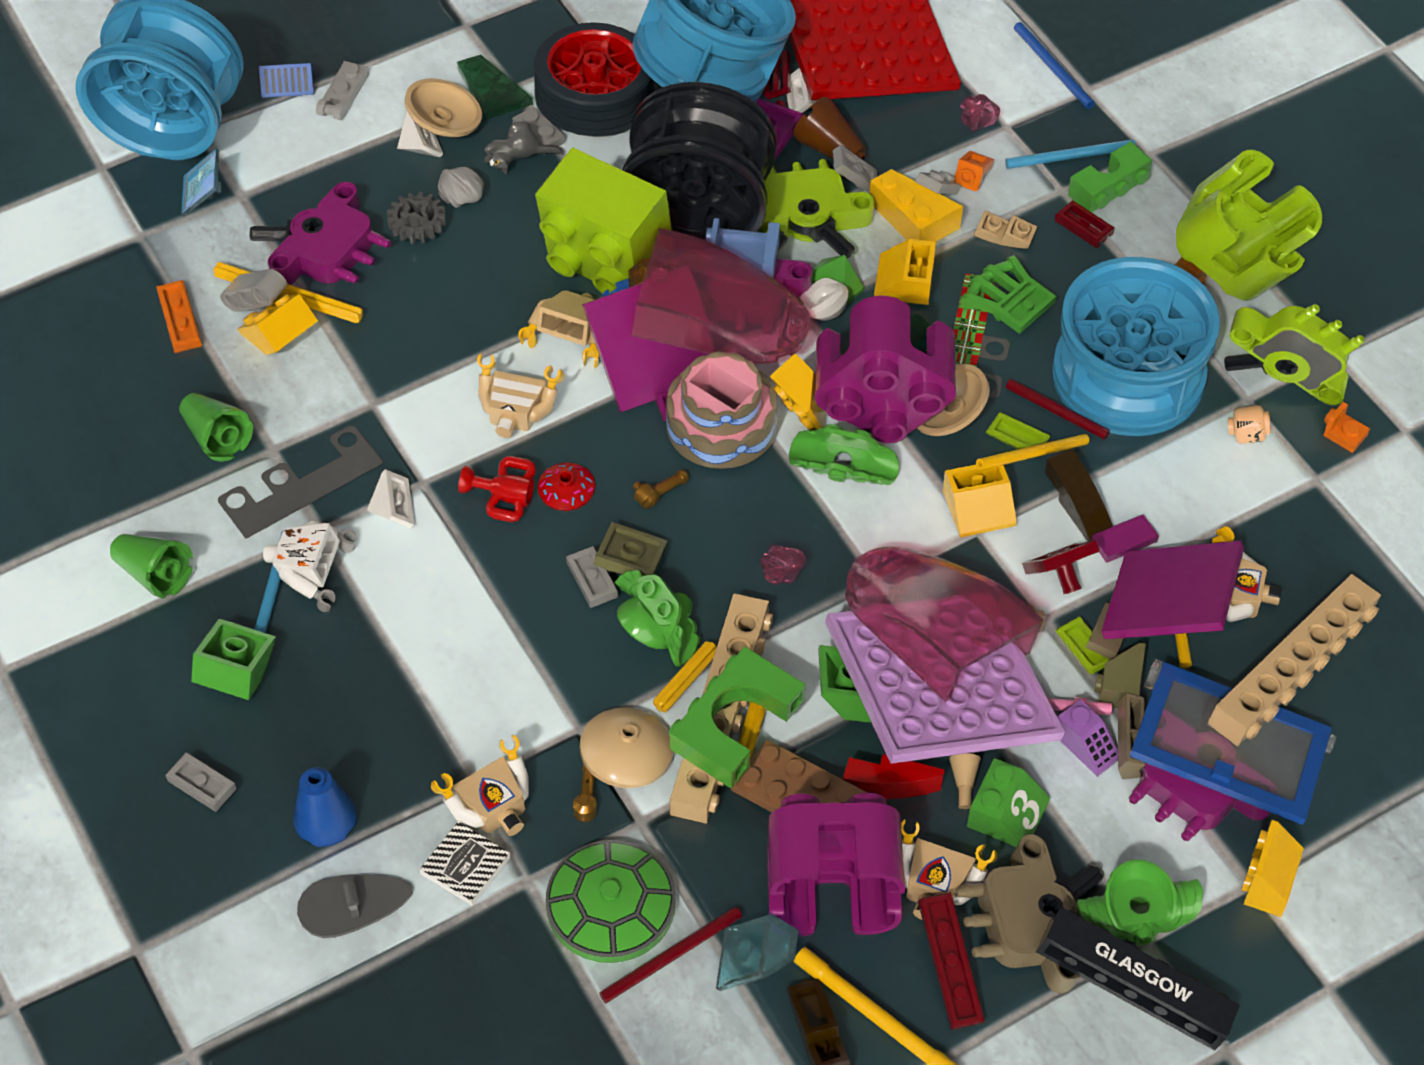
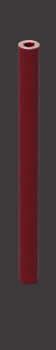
M735 906L599 992L601 999L607 1004L742 918L740 910Z

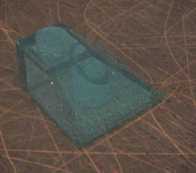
M772 914L726 928L724 930L716 989L722 991L766 978L794 961L799 930Z

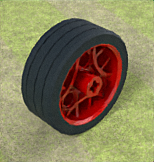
M591 22L564 27L545 39L538 48L534 61V95L536 105L542 115L560 129L583 136H608L630 129L637 107L648 95L654 92V80L642 69L633 52L632 43L635 34L615 25Z

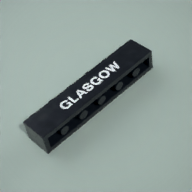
M1062 907L1057 910L1049 921L1036 950V953L1214 1051L1228 1038L1240 1007L1238 1003L1230 1000L1227 995L1208 988L1196 978L1186 976L1170 967L1165 961L1155 959L1141 951L1136 945L1124 942L1110 934L1105 928L1097 927L1082 919L1077 913Z

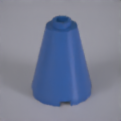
M319 767L308 769L299 780L293 813L295 830L301 839H305L311 842V845L317 847H329L342 842L356 825L357 811L355 804L327 770Z

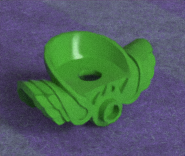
M827 424L826 427L815 431L804 430L798 432L789 450V462L791 465L803 467L806 470L812 469L817 474H827L830 480L836 482H845V479H852L859 483L867 481L871 484L891 485L899 473V460L893 450L880 445L866 431L855 430L854 432H849L834 424ZM840 453H847L851 456L852 461L849 466L835 463V457Z
M634 570L620 575L615 585L633 597L623 602L617 610V618L622 627L633 638L648 647L655 649L668 648L674 665L676 667L684 665L695 654L700 643V637L696 634V622L689 618L692 611L691 599L686 594L680 592L673 593L666 582L654 574L642 576L639 570Z
M1131 859L1119 864L1111 872L1103 895L1077 900V908L1082 919L1097 927L1105 928L1113 936L1121 940L1128 938L1131 942H1135L1136 945H1147L1155 940L1154 936L1159 932L1174 931L1195 919L1202 907L1203 889L1198 879L1173 882L1169 875L1157 864L1147 860ZM1149 905V910L1143 914H1138L1131 909L1133 906Z

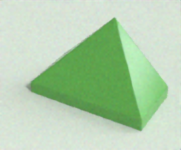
M845 255L822 259L812 268L813 284L822 278H830L843 283L847 287L848 301L846 305L864 291V286Z

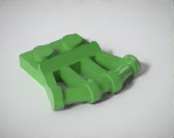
M1013 255L1006 258L1004 262L996 265H987L981 275L974 276L970 281L971 285L968 292L963 294L960 303L966 309L977 308L993 314L998 322L1000 320L1020 334L1055 304L1057 296L1029 277L1017 257ZM1010 271L1014 273L1020 284L1005 274V272ZM990 281H996L1010 293L1008 295L990 283ZM979 292H984L994 301L978 296Z

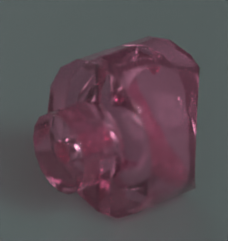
M979 94L976 97L970 95L962 101L960 109L963 111L961 122L973 132L979 128L994 125L1000 115L998 105L984 94Z
M772 543L760 560L761 566L764 569L763 576L769 583L779 585L780 583L790 584L794 582L804 568L806 557L800 549L786 548Z

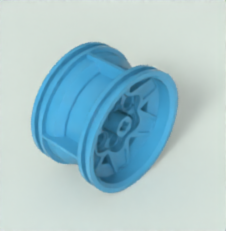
M120 0L111 8L100 32L101 47L93 51L86 58L77 76L75 88L81 109L91 123L105 136L120 146L140 155L170 160H184L200 155L210 147L220 127L222 117L220 106L233 96L241 80L244 62L238 43L220 21L207 11L188 1Z
M649 0L633 37V52L642 69L661 87L684 82L712 83L735 90L756 102L761 97L795 25V11L790 0Z
M1122 257L1096 264L1080 274L1071 284L1064 298L1060 321L1062 335L1055 349L1052 367L1054 386L1062 402L1070 410L1109 429V433L1117 435H1153L1172 429L1184 422L1196 410L1202 399L1208 373L1207 362L1213 354L1219 333V312L1210 292L1197 278L1182 268L1153 258ZM1179 355L1187 356L1184 358V360H1182Z

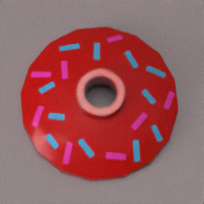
M565 462L555 464L546 469L540 476L537 487L539 497L547 506L555 510L570 511L586 505L593 497L596 486L594 477L587 468L576 463Z

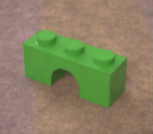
M1130 141L1111 153L1108 166L1109 173L1099 172L1090 165L1071 176L1068 196L1090 212H1094L1098 208L1102 209L1118 196H1124L1133 187L1145 183L1150 177L1152 159Z

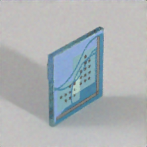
M219 149L213 150L183 176L181 215L183 217L205 199H214L215 191L221 193V183L218 181Z

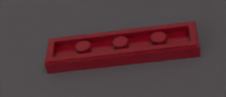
M951 892L919 899L918 905L950 1029L956 1030L983 1024L985 1021Z

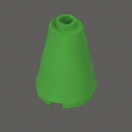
M191 393L181 401L179 412L201 449L209 458L219 462L228 461L235 458L232 454L236 453L239 449L244 451L248 446L253 434V423L245 411L199 393Z
M121 534L112 541L110 546L111 559L152 595L164 599L169 594H178L187 584L192 574L193 567L189 566V557L193 558V553L190 547L181 541Z

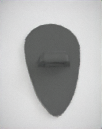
M347 875L325 878L312 883L302 893L298 901L297 915L302 927L311 935L320 938H336L360 930L391 915L410 899L413 894V888L409 882L385 875Z

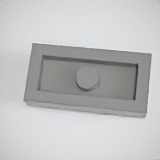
M534 106L512 118L513 123L517 121L528 122L541 145L559 147L565 143V136Z
M839 145L833 150L835 171L852 181L858 188H862L869 193L870 180L877 177V169L842 145Z
M931 170L930 173L920 172L916 183L937 194H958L961 184L954 181V175L942 170L940 173Z
M594 546L566 556L567 565L590 608L618 598L617 589L607 570L593 565L597 554Z
M185 753L166 774L169 783L215 812L236 790L234 782L188 753Z

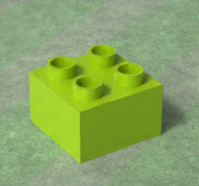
M572 147L535 194L541 220L539 227L544 234L548 252L546 259L549 265L563 276L572 277L575 273H578L592 280L596 289L602 294L607 289L609 292H612L617 288L616 283L628 278L642 277L645 281L660 277L675 257L666 190Z

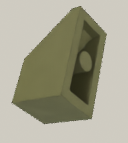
M1138 643L1105 663L1103 675L1097 674L1094 692L1100 693L1098 702L1112 703L1113 708H1118V701L1126 693L1139 696L1146 644Z

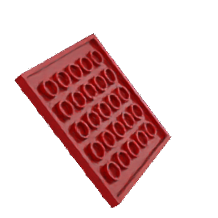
M790 0L795 11L796 20L789 39L811 100H819L825 96L828 99L959 90L960 78L928 0Z

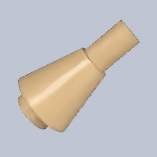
M974 752L952 755L949 758L956 786L959 789L960 809H970L971 789H973L981 760Z

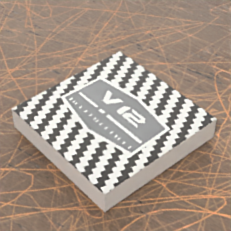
M458 821L422 865L420 873L473 906L511 858L510 852Z

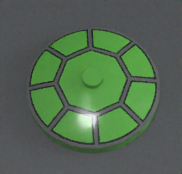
M603 840L576 849L556 867L549 879L546 890L547 917L555 936L574 954L595 962H624L647 953L666 935L675 915V887L668 869L654 853L640 845L627 841Z

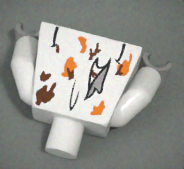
M312 520L299 527L286 528L278 545L265 546L263 557L266 562L273 563L282 581L307 598L311 599L314 597L317 599L318 609L322 612H329L331 606L322 599L335 602V594L329 589L320 591L318 587H324L337 548L339 547L345 553L353 551L355 545L353 542H355L356 534L351 529L343 530L340 533L338 528L332 527L329 523Z

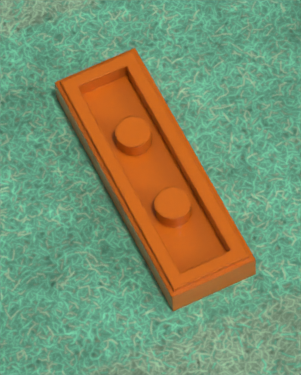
M180 280L156 286L174 352L178 353L201 347V340L184 281Z

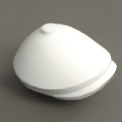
M822 278L800 296L799 302L807 316L822 321L832 320L839 317L844 311L848 301V289L843 283L830 278Z

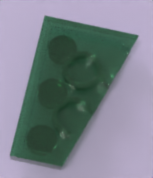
M481 54L457 61V69L469 92L478 101L484 120L533 105V97Z

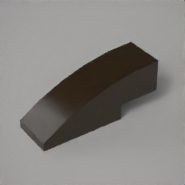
M1071 448L1047 458L1045 474L1059 492L1058 501L1087 541H1091L1092 535L1113 527L1097 488L1074 450Z
M819 979L787 987L790 1004L810 1065H850L849 1057L839 1036L838 1024Z

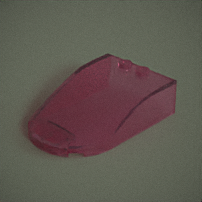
M659 228L637 300L631 336L707 354L713 352L735 353L751 361L753 364L778 362V358L788 354L792 356L803 347L809 332L810 317L806 306L794 292L759 268L720 246L691 235Z
M891 546L865 552L853 562L846 578L845 596L854 615L945 702L950 700L963 669L1005 645L1013 643L1023 654H1030L1044 621L1028 605L1004 586L958 564L915 549Z

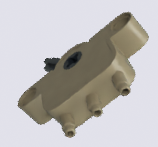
M1028 834L1020 839L1010 857L1011 866L993 869L983 883L957 887L955 894L958 898L978 897L981 914L965 917L963 920L964 926L974 928L985 927L990 944L973 947L972 955L975 958L995 957L1002 965L1009 968L1041 965L1047 986L1056 993L1064 994L1074 987L1080 976L1036 953V950L1049 921L1057 910L1062 907L1077 913V900L1101 882L1103 876L1100 873V868L1089 865L1066 885L1061 880L1055 883L1057 878L1047 845L1039 836ZM1060 970L1065 971L1068 976L1063 975Z

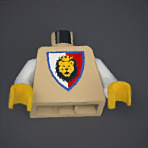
M1226 526L1216 530L1218 536L1213 538L1212 543L1234 541L1233 531ZM1244 552L1226 618L1229 622L1254 618L1257 616L1261 602L1278 605L1282 588L1264 584L1267 569L1259 565Z
M511 735L514 742L512 750H507L504 747L502 739L499 741V749L508 755L507 760L502 756L454 785L452 777L449 774L443 773L441 778L446 783L444 789L440 788L435 780L431 782L432 791L437 794H443L444 803L457 821L474 828L480 827L486 833H491L501 826L508 836H513L522 830L524 824L518 816L525 811L524 801L529 796V776L522 756L517 755L516 752L520 745L516 736Z
M905 819L901 823V831L904 835L902 840L905 888H907L906 897L911 901L917 902L913 914L922 920L918 900L921 898L951 892L954 905H962L971 898H958L955 894V889L964 885L983 883L988 872L986 869L987 864L995 862L997 851L993 850L991 858L984 860L982 851L985 845H980L976 849V858L919 838H917L915 844L913 837L919 833L920 825L917 821L916 831L908 834L904 830Z

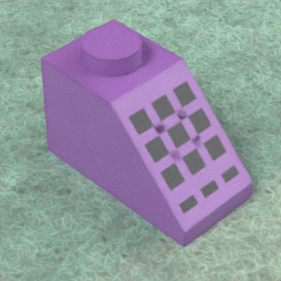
M1081 699L1058 715V720L1065 731L1062 740L1059 741L1097 777L1118 761V750L1103 720Z

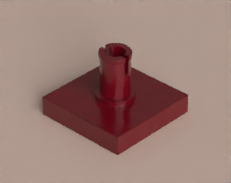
M1096 540L1074 543L1024 562L1022 565L1025 574L1056 570L1063 589V595L1082 589L1073 563L1100 552Z

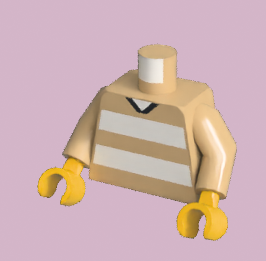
M482 353L478 355L477 363L482 368V374H479L478 396L484 412L489 414L490 423L497 425L495 431L500 437L510 438L514 429L528 431L534 423L539 422L551 413L558 391L556 384L561 383L565 377L563 370L559 369L557 377L552 379L553 367L551 365L546 367L544 376L548 380L547 385L546 380L494 371V374L491 375V369L495 367L496 359L491 354V363L483 365Z

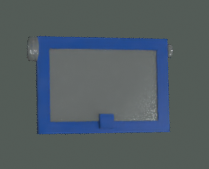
M1154 658L1143 686L1152 690L1129 756L1303 825L1308 814L1325 752L1330 754L1337 736L1330 734L1332 727L1279 707L1278 713L1269 723L1265 720L1261 723L1262 728L1252 740L1246 738L1237 747L1207 724L1216 705L1232 688Z

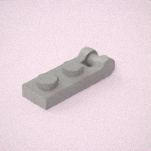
M344 61L323 99L318 101L316 113L322 116L327 114L333 115L334 119L343 120L369 75L368 66Z

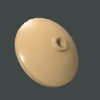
M429 78L416 81L407 89L404 99L406 110L411 118L428 132L443 137H461L471 134L478 128L482 119L481 107L475 97L461 86L450 81Z
M956 364V396L954 400L944 407L940 413L933 415L917 427V429L926 435L943 436L958 432L970 425L980 415L989 397V382L984 373L973 365Z
M620 707L599 713L587 723L580 739V755L588 771L600 781L620 788H638L655 782L668 770L673 757V751L670 750V735L667 727L654 715L636 708Z

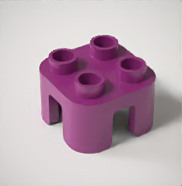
M873 296L860 301L852 308L850 313V346L842 356H840V333L827 328L817 338L815 401L817 405L826 411L832 419L846 421L872 434L879 442L890 444L902 441L908 433L919 427L933 415L940 413L956 396L954 331L945 323L936 321L927 328V354L914 348L910 342V308L905 302L897 298Z
M876 793L856 794L850 797L847 803H820L817 797L810 794H794L785 797L781 801V807L773 811L768 818L767 864L770 926L774 930L787 935H812L816 930V885L820 883H844L850 889L852 931L855 934H879L897 927L902 918L901 894H905L900 813L895 808L887 805L886 799Z

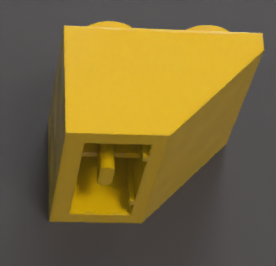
M907 239L881 253L874 296H890L907 303L929 305L936 242Z
M288 293L277 297L271 305L265 307L260 312L254 311L243 318L244 324L237 330L264 354H272L286 346L318 322L300 293L290 296Z
M795 353L770 376L776 385L773 390L781 398L782 404L791 413L794 411L799 421L808 430L812 428L817 430L825 427L826 411L822 410L815 401L814 371Z
M975 464L945 471L942 492L960 538L1016 526L1011 484L1004 465L979 470Z
M1271 821L1268 831L1261 830L1241 890L1247 892L1244 905L1282 917L1304 848L1277 821Z

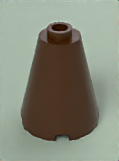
M826 96L817 100L810 107L813 111L808 116L803 114L794 128L793 136L798 142L833 160V150L839 145H842L862 160L866 157L864 153L866 147L834 103Z

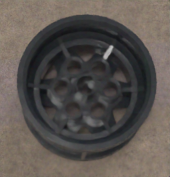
M677 83L660 88L648 95L639 104L634 113L629 134V144L632 153L624 162L622 170L666 190L674 247L703 252L704 248L709 249V244H706L707 228L713 227L714 218L720 219L721 229L757 232L764 220L768 200L765 179L773 167L777 148L776 131L765 111L747 96L730 88L712 83Z

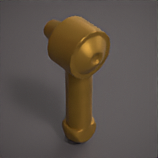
M679 470L675 475L655 486L649 483L642 484L638 481L633 485L635 490L634 499L643 509H649L658 502L660 495L680 484L684 485L687 483L689 475L686 471Z
M583 763L581 792L573 801V812L577 820L589 822L597 814L596 800L593 797L595 776L588 771Z

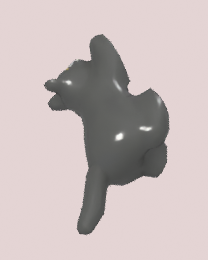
M517 121L510 126L507 139L494 140L485 147L484 151L488 155L485 157L484 162L490 163V166L496 167L507 175L508 166L514 160L528 158L536 153L560 154L562 150L554 145H541L538 137L531 130L530 124Z

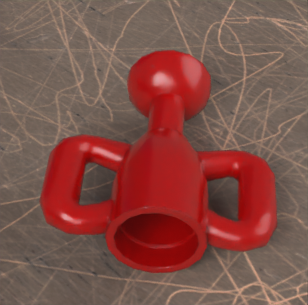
M515 456L504 457L498 466V476L493 479L475 476L474 470L470 466L464 465L459 478V493L465 494L471 491L473 487L489 490L492 496L486 505L487 515L496 520L510 523L516 522L522 517L524 507H528L532 499L534 490L533 477L536 472L535 464L525 458ZM510 467L527 472L523 476L507 475V468ZM501 500L514 504L515 511L500 509L495 506Z

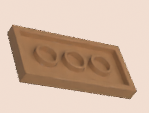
M766 740L751 757L750 767L731 789V791L771 813L781 807V801L785 797L794 794L813 795L820 800V803H847L850 797L860 793H867L769 740Z

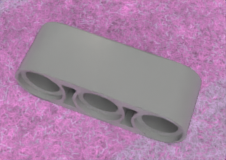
M273 269L242 274L232 281L222 292L220 298L223 304L234 312L267 307L287 287V282L279 272Z

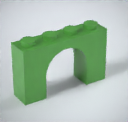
M744 646L737 655L733 654L728 659L725 670L719 677L716 675L710 680L706 692L701 698L696 697L691 702L688 713L683 719H677L669 730L670 750L732 789L750 767L751 750L717 728L713 721L717 712L727 704L737 701H748L762 706L787 722L805 701L806 684Z

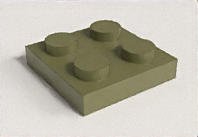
M611 522L595 556L593 565L619 574L639 570L642 576L653 575L660 563L668 540Z

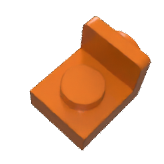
M968 151L958 161L954 181L961 184V187L978 191L982 177L992 169L994 159Z
M1342 402L1337 409L1332 408L1326 415L1324 423L1327 425L1323 436L1353 453L1368 436L1370 428L1346 415L1348 404Z

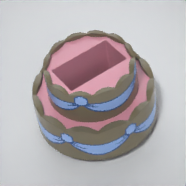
M713 352L696 358L691 365L674 379L669 388L666 404V431L673 447L683 457L701 466L719 469L734 468L754 461L770 447L777 432L776 393L770 380L764 373L757 370L751 361L746 360L739 354Z

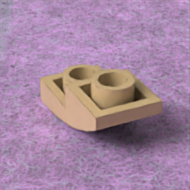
M985 210L974 236L1003 246L1028 248L1037 226L1012 215L1010 221H1007Z

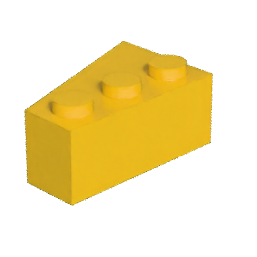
M893 169L870 180L869 194L874 198V208L906 240L917 239L936 242L961 228L963 206L947 197L935 193Z

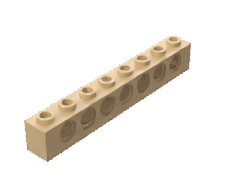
M1351 574L1216 705L1207 724L1237 747L1246 738L1252 740L1262 728L1261 723L1264 720L1269 723L1280 709L1278 706L1281 703L1286 706L1297 692L1295 689L1298 686L1303 689L1314 675L1312 672L1314 670L1320 672L1330 660V654L1333 653L1336 656L1345 646L1346 639L1348 637L1353 639L1359 633L1364 621L1367 623L1371 622L1379 611L1376 604L1381 594Z
M733 594L703 694L706 692L710 680L716 675L719 677L725 670L728 659L733 654L737 655L744 646L762 657L766 639L762 637L764 631H770L773 614L769 613V601ZM737 701L727 704L729 706L727 708H721L713 719L717 728L730 738H733L734 732L739 733L743 721V715H740L741 708L747 707L749 702ZM682 758L670 797V815L707 824L710 812L716 813L720 797L719 794H716L718 785L724 786V784ZM701 783L705 784L706 786L698 788L694 785Z

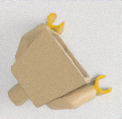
M561 291L552 298L539 301L528 320L530 325L519 330L518 335L521 344L524 343L526 338H529V348L535 347L537 344L536 329L537 331L586 346L588 343L590 346L582 354L583 365L585 366L587 358L593 357L595 358L594 368L598 367L599 353L582 304L595 299L588 293L579 295L570 291Z

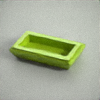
M1001 412L998 413L986 431L989 436L1016 449L1047 443L1050 435Z
M1081 617L1055 629L1058 636L1090 675L1102 670L1105 667V663L1111 660L1085 648L1092 631Z

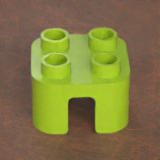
M1256 150L1243 151L1197 186L1176 228V247L1182 258L1195 264L1217 282L1226 294L1245 301L1257 298L1297 272L1302 267L1305 258L1294 250L1312 239L1318 233L1322 224L1320 205L1316 198L1303 186H1295L1271 203L1265 202L1250 189L1269 176L1274 166V162L1269 157Z

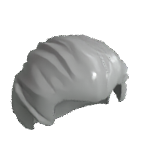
M467 167L443 170L438 182L440 198L447 204L451 203L455 208L461 207L465 203L478 202L482 197L484 189L483 179L473 169Z

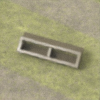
M1128 693L1118 701V770L1122 779L1141 778V769L1145 766V762L1132 759L1129 756L1131 744H1134L1144 716V697ZM1130 714H1134V729L1130 728Z

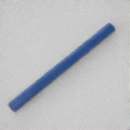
M1016 23L1014 30L1080 103L1086 109H1091L1095 102L1023 23Z

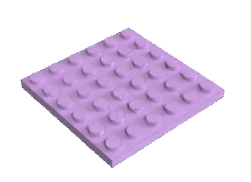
M993 595L827 614L825 620L827 628L891 764L1062 740L1065 731Z

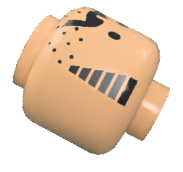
M1260 405L1237 407L1234 410L1233 418H1228L1229 435H1235L1237 442L1240 444L1263 442L1266 439V434H1271L1269 411L1264 412Z

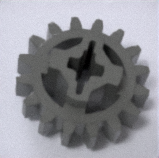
M410 192L406 199L399 196V203L392 202L391 210H387L388 228L392 229L393 236L399 235L402 242L407 238L410 239L411 244H414L416 239H420L421 243H425L426 237L433 240L435 239L434 232L442 233V226L446 225L445 207L441 206L440 199L433 200L432 194L423 197V192H419L418 196H413Z

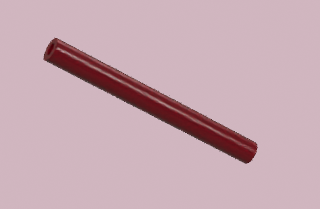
M1009 379L1005 389L1105 440L1109 435L1110 430L1013 379Z

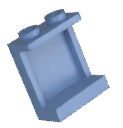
M714 218L713 227L707 228L706 244H709V249L704 248L702 265H707V277L773 283L780 241V223L769 222L768 232L761 233L721 229L720 219Z

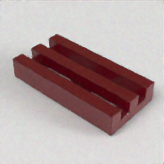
M787 49L782 51V55L779 56L773 69V88L772 73L764 88V95L767 100L791 93L790 54ZM779 63H782V68H783V88H782V89H780L781 76H780V66H779Z
M1073 200L1055 214V221L1096 249L1100 246L1101 242L1104 243L1107 240V236L1111 237L1114 234L1115 227Z

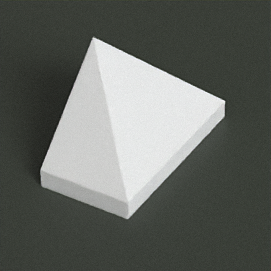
M798 68L791 74V93L786 95L789 109L804 113L817 100H811L801 70Z
M407 112L397 149L441 157L443 152L436 135L420 127Z
M385 469L380 476L367 511L412 528L415 524L408 478Z

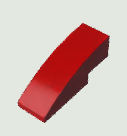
M885 754L882 756L880 765L849 757L843 780L867 793L879 794L885 799H903L941 791L945 769L913 761L891 764Z

